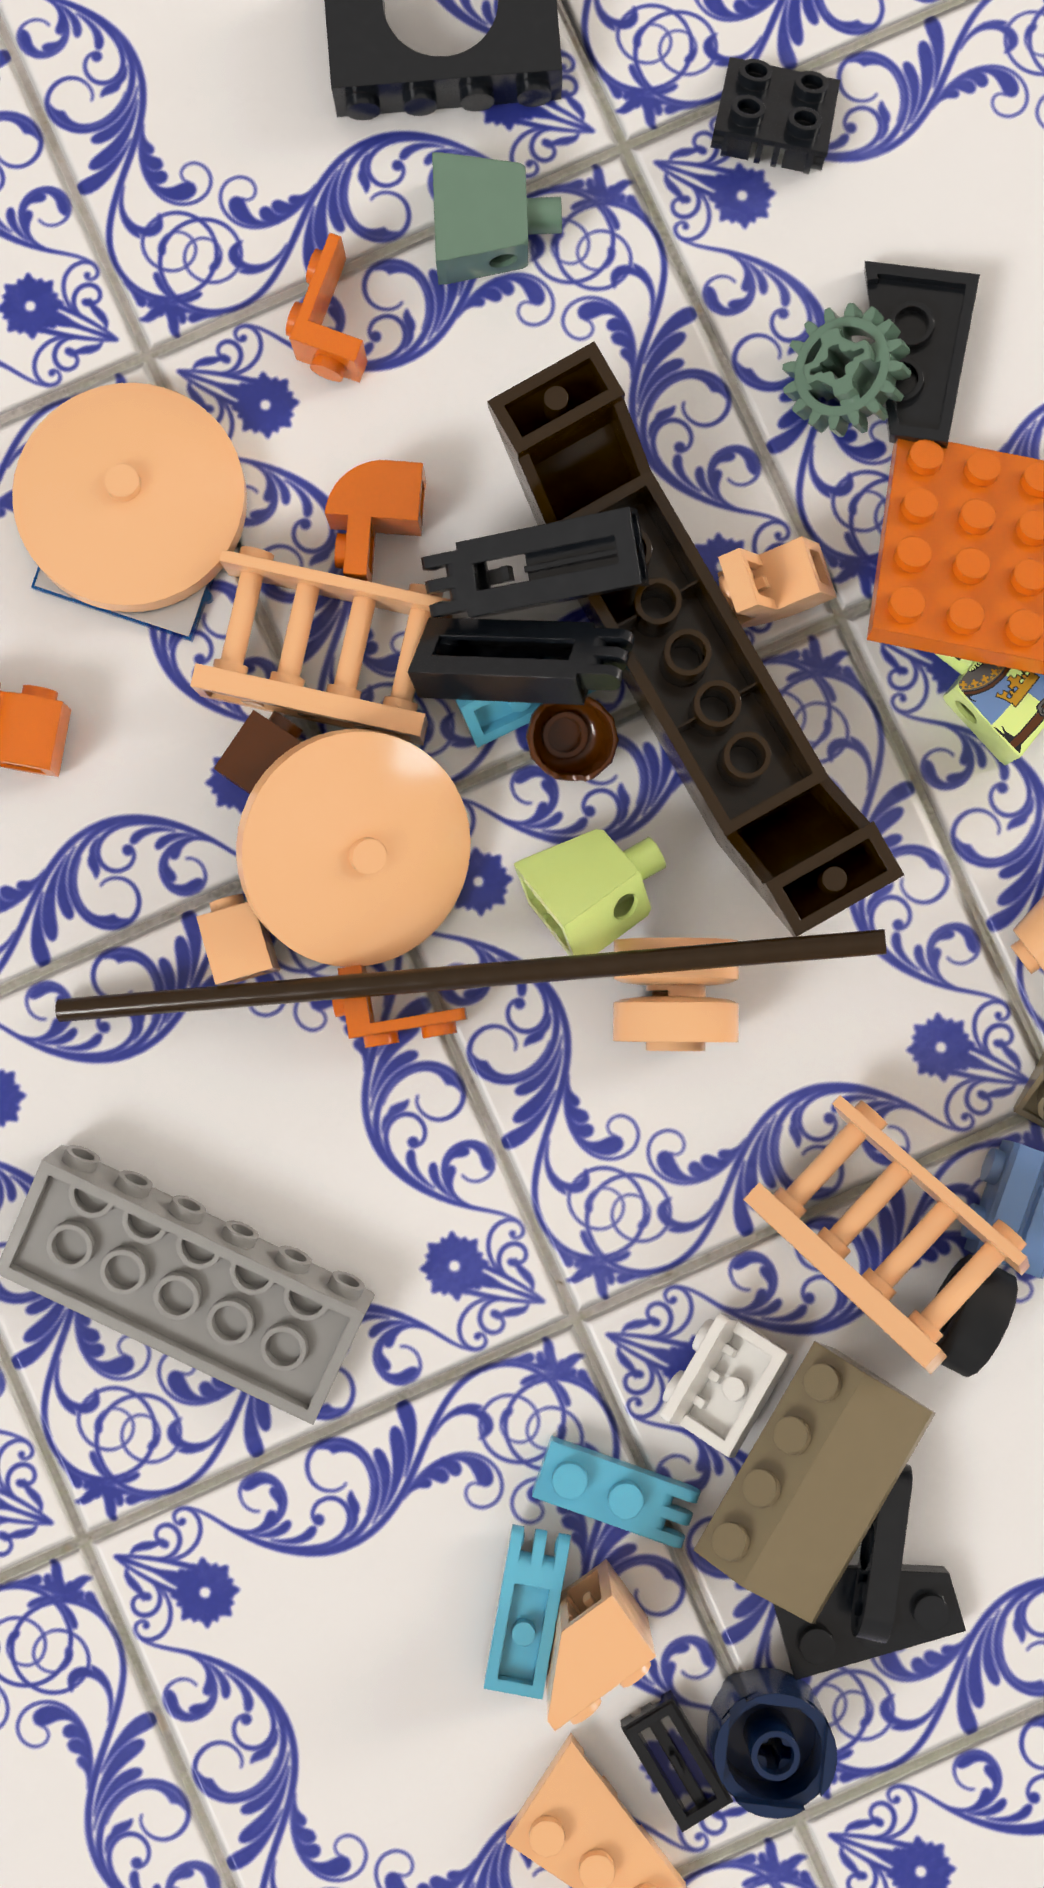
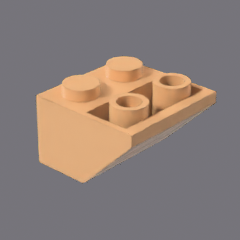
M607 1559L561 1592L546 1677L547 1720L554 1731L568 1721H571L572 1724H578L586 1720L598 1709L602 1696L619 1684L625 1688L639 1681L649 1671L651 1667L650 1661L656 1657L648 1616Z

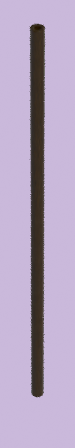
M885 929L65 998L57 1000L55 1013L59 1022L883 955L887 954Z

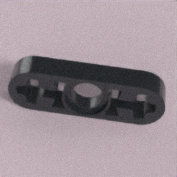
M906 1464L861 1542L852 1605V1635L884 1644L890 1638L896 1613L913 1481L912 1468L908 1464Z

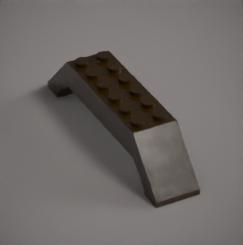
M594 341L488 400V409L537 525L624 507H632L638 510L650 585L577 600L589 621L594 622L596 628L626 629L635 636L632 651L628 653L627 667L622 671L624 682L719 846L792 936H799L904 876V873L874 821L870 823L829 778L652 473L624 400L625 393Z

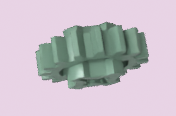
M848 303L843 317H839L830 307L825 309V324L819 328L808 320L804 324L809 335L805 342L792 340L789 345L798 354L797 360L784 363L782 368L785 373L795 379L783 388L784 394L793 401H796L792 410L804 421L809 419L808 424L818 432L823 433L829 426V429L838 437L845 436L849 423H852L861 433L867 432V417L872 414L885 421L888 418V414L883 406L888 399L902 401L904 397L895 387L896 381L911 377L909 368L904 363L899 362V360L910 354V349L901 338L897 339L901 333L899 328L890 319L884 321L883 315L872 306L863 315V312L854 303ZM852 336H866L875 340V342L870 344L864 339L855 343L852 341ZM824 397L827 401L837 398L841 406L825 405L818 398Z

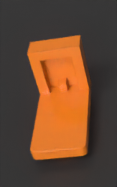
M329 233L323 250L316 248L312 253L306 272V282L309 284L303 303L296 301L290 310L286 323V335L289 336L296 360L310 364L311 370L319 376L335 382H341L345 377L360 383L368 363L363 340L322 326L346 262L342 237Z
M362 965L337 968L338 975L367 973L366 966ZM371 997L332 1000L335 1016H345L349 1039L363 1037L365 1048L399 1043L398 1031L420 1027L423 1038L457 1033L456 1021L468 1019L466 1008L464 1007L375 1022Z

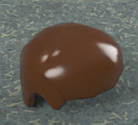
M589 696L586 697L584 705L541 703L531 714L526 732L531 759L547 775L564 781L586 782L594 779L612 763L619 742L614 718L600 702Z

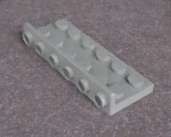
M61 1145L42 1159L1 1255L0 1276L314 1425L375 1296L372 1291L365 1288L364 1283L359 1278L343 1271H334L332 1273L312 1263L311 1258L305 1252L291 1246L277 1247L259 1238L257 1231L247 1224L238 1221L225 1222L206 1213L205 1207L192 1198L180 1195L172 1197L153 1188V1183L142 1174L128 1170L120 1172L99 1162V1156L87 1148L76 1145Z

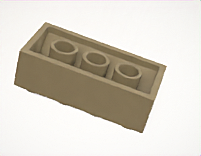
M814 1341L693 1551L741 1587L809 1623H815L936 1413L837 1349Z

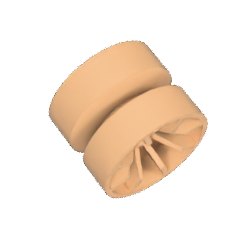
M676 937L614 940V952L737 942L738 940ZM739 966L613 977V979L622 983L646 985V991H652V996L626 998L613 1002V1041L646 1042L647 1051H705V1042H738L739 1003L729 999L706 997V986L728 984L739 980Z

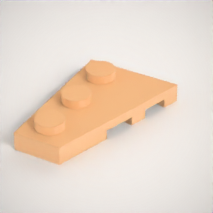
M570 1733L507 1829L506 1843L572 1888H687L685 1880L642 1824L638 1825L618 1799L615 1789L604 1775L601 1776L585 1756L583 1747L573 1734Z

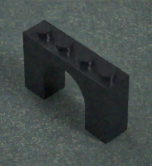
M324 0L331 90L337 117L349 116L355 120H370L376 118L379 114L406 112L413 116H424L433 113L436 109L462 107L468 111H483L493 105L519 103L526 107H537L548 103L550 100L561 99L562 58L557 0H497V14L493 25L485 37L472 48L451 56H429L414 51L403 44L395 36L387 23L384 0Z

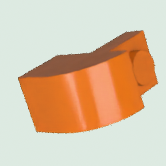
M393 460L370 461L354 467L335 484L326 503L325 516L330 529L347 531L346 534L337 533L335 541V568L343 569L344 576L372 582L376 533L422 536L426 488L423 463Z

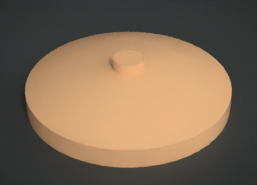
M117 383L90 389L72 397L53 410L37 426L25 444L17 463L12 489V504L15 522L24 546L35 563L56 586L70 596L97 608L120 612H144L167 607L190 597L211 582L223 569L219 561L222 549L234 552L243 532L247 511V488L239 457L230 438L217 420L202 406L190 398L164 387L143 383Z
M344 729L330 731L307 739L289 749L264 772L255 784L247 799L238 826L236 841L238 875L243 892L256 917L269 932L293 951L308 959L333 966L349 967L380 964L397 958L421 944L432 935L451 912L463 888L469 866L471 846L469 821L462 798L451 778L431 756L420 748L395 736L372 730Z

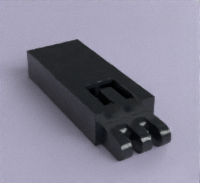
M624 507L455 542L457 550L421 558L423 571H436L445 567L447 577L425 582L427 594L450 592L451 601H440L429 605L431 618L467 612L470 618H483L650 585L638 510L632 507ZM525 554L527 566H524V571L528 573L529 581L491 588V585L515 581L512 566L506 565L488 570L487 561Z
M429 618L408 669V674L419 698L584 705L588 690L613 691L620 688L623 679L622 671L627 667L628 653L632 651L635 636L626 629L596 628L594 622Z

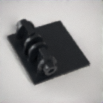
M730 57L710 147L720 149V156L748 160L752 142L757 143L753 163L759 164L763 145L773 146L770 167H776L780 148L785 149L781 168L800 171L808 175L810 169L821 171L828 154L840 80L825 77L815 71L800 72L772 66L759 59L743 60Z

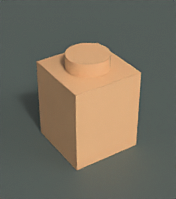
M243 894L212 901L209 903L210 913L196 916L215 985L235 984L280 970L270 932L256 917L249 903L245 902Z

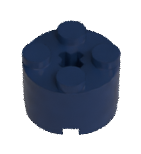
M756 1668L742 1673H733L724 1680L720 1691L712 1702L707 1720L709 1745L716 1772L722 1784L741 1807L754 1815L780 1819L799 1814L805 1810L804 1805L812 1801L819 1793L822 1797L830 1787L837 1766L835 1738L816 1695L805 1681L801 1679L796 1680L793 1674L775 1668ZM769 1738H771L770 1745H761L767 1743Z

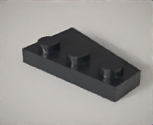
M864 261L869 308L871 306L876 308L883 315L884 321L890 319L901 331L897 339L901 338L910 349V354L899 360V362L904 363L909 368L911 377L897 380L895 387L904 397L902 401L888 399L884 403L888 414L886 425L889 442L896 443L897 439L913 442L926 439L947 448L980 274Z
M902 1564L894 1625L890 1638L885 1644L852 1635L851 1613L858 1565H848L815 1623H809L773 1604L795 1679H802L966 1631L950 1573L944 1566Z

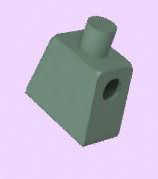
M443 152L432 153L435 254L438 285L523 269L528 266V235L562 234L561 197L527 198L526 166L523 164Z

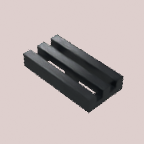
M671 1690L661 1695V1701L652 1706L650 1702L640 1708L641 1713L632 1718L630 1714L620 1720L624 1734L682 1832L733 1802L732 1795L722 1784L713 1761ZM668 1715L715 1794L708 1799L661 1719ZM648 1727L651 1728L696 1805L688 1811L641 1731Z

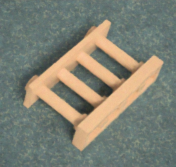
M241 546L239 553L222 549L219 559L220 563L229 576L239 577L221 659H214L213 667L195 663L190 686L201 697L268 712L275 711L282 715L345 729L377 731L395 736L409 743L424 745L428 721L425 713L417 712L418 704L413 702L415 688L409 677L408 669L428 619L431 618L429 605L440 601H451V599L442 598L443 592L427 594L424 584L413 583L409 585V590L273 561L274 555L272 553L255 547ZM262 583L296 590L278 670L272 671L269 679L248 675L249 668L243 665ZM319 595L352 602L334 684H328L326 692L304 687L305 680L300 677ZM375 608L409 615L391 695L384 697L383 704L361 700L362 692L357 690ZM448 615V616H443V617H436V618H452L453 615Z
M840 1095L832 1104L840 1118L847 1125L786 1190L780 1187L772 1194L759 1182L743 1200L931 1375L947 1358L943 1350L936 1344L944 1336L939 1330L1003 1261L1008 1263L1022 1276L1030 1267L1027 1256L1021 1252L1027 1243L1000 1219L991 1226L882 1132L888 1124L869 1105L861 1100L854 1107ZM866 1139L892 1163L830 1230L824 1226L818 1234L814 1233L800 1220L807 1212L803 1206ZM911 1179L937 1203L875 1271L869 1267L860 1275L844 1260L851 1252L847 1246ZM957 1219L984 1242V1245L921 1313L915 1309L907 1318L890 1302L897 1293L893 1287Z

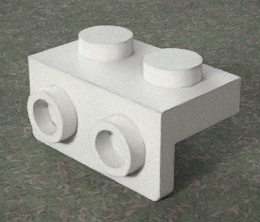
M719 1313L715 1320H707L696 1334L692 1344V1349L696 1353L685 1372L683 1370L678 1371L668 1383L663 1394V1401L666 1402V1405L660 1417L670 1424L681 1425L728 1458H735L793 1354L737 1318Z

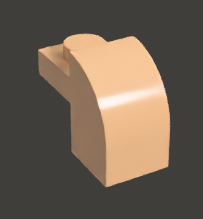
M803 536L762 554L738 548L718 557L722 571L717 573L720 590L742 628L780 620L837 598L820 544Z

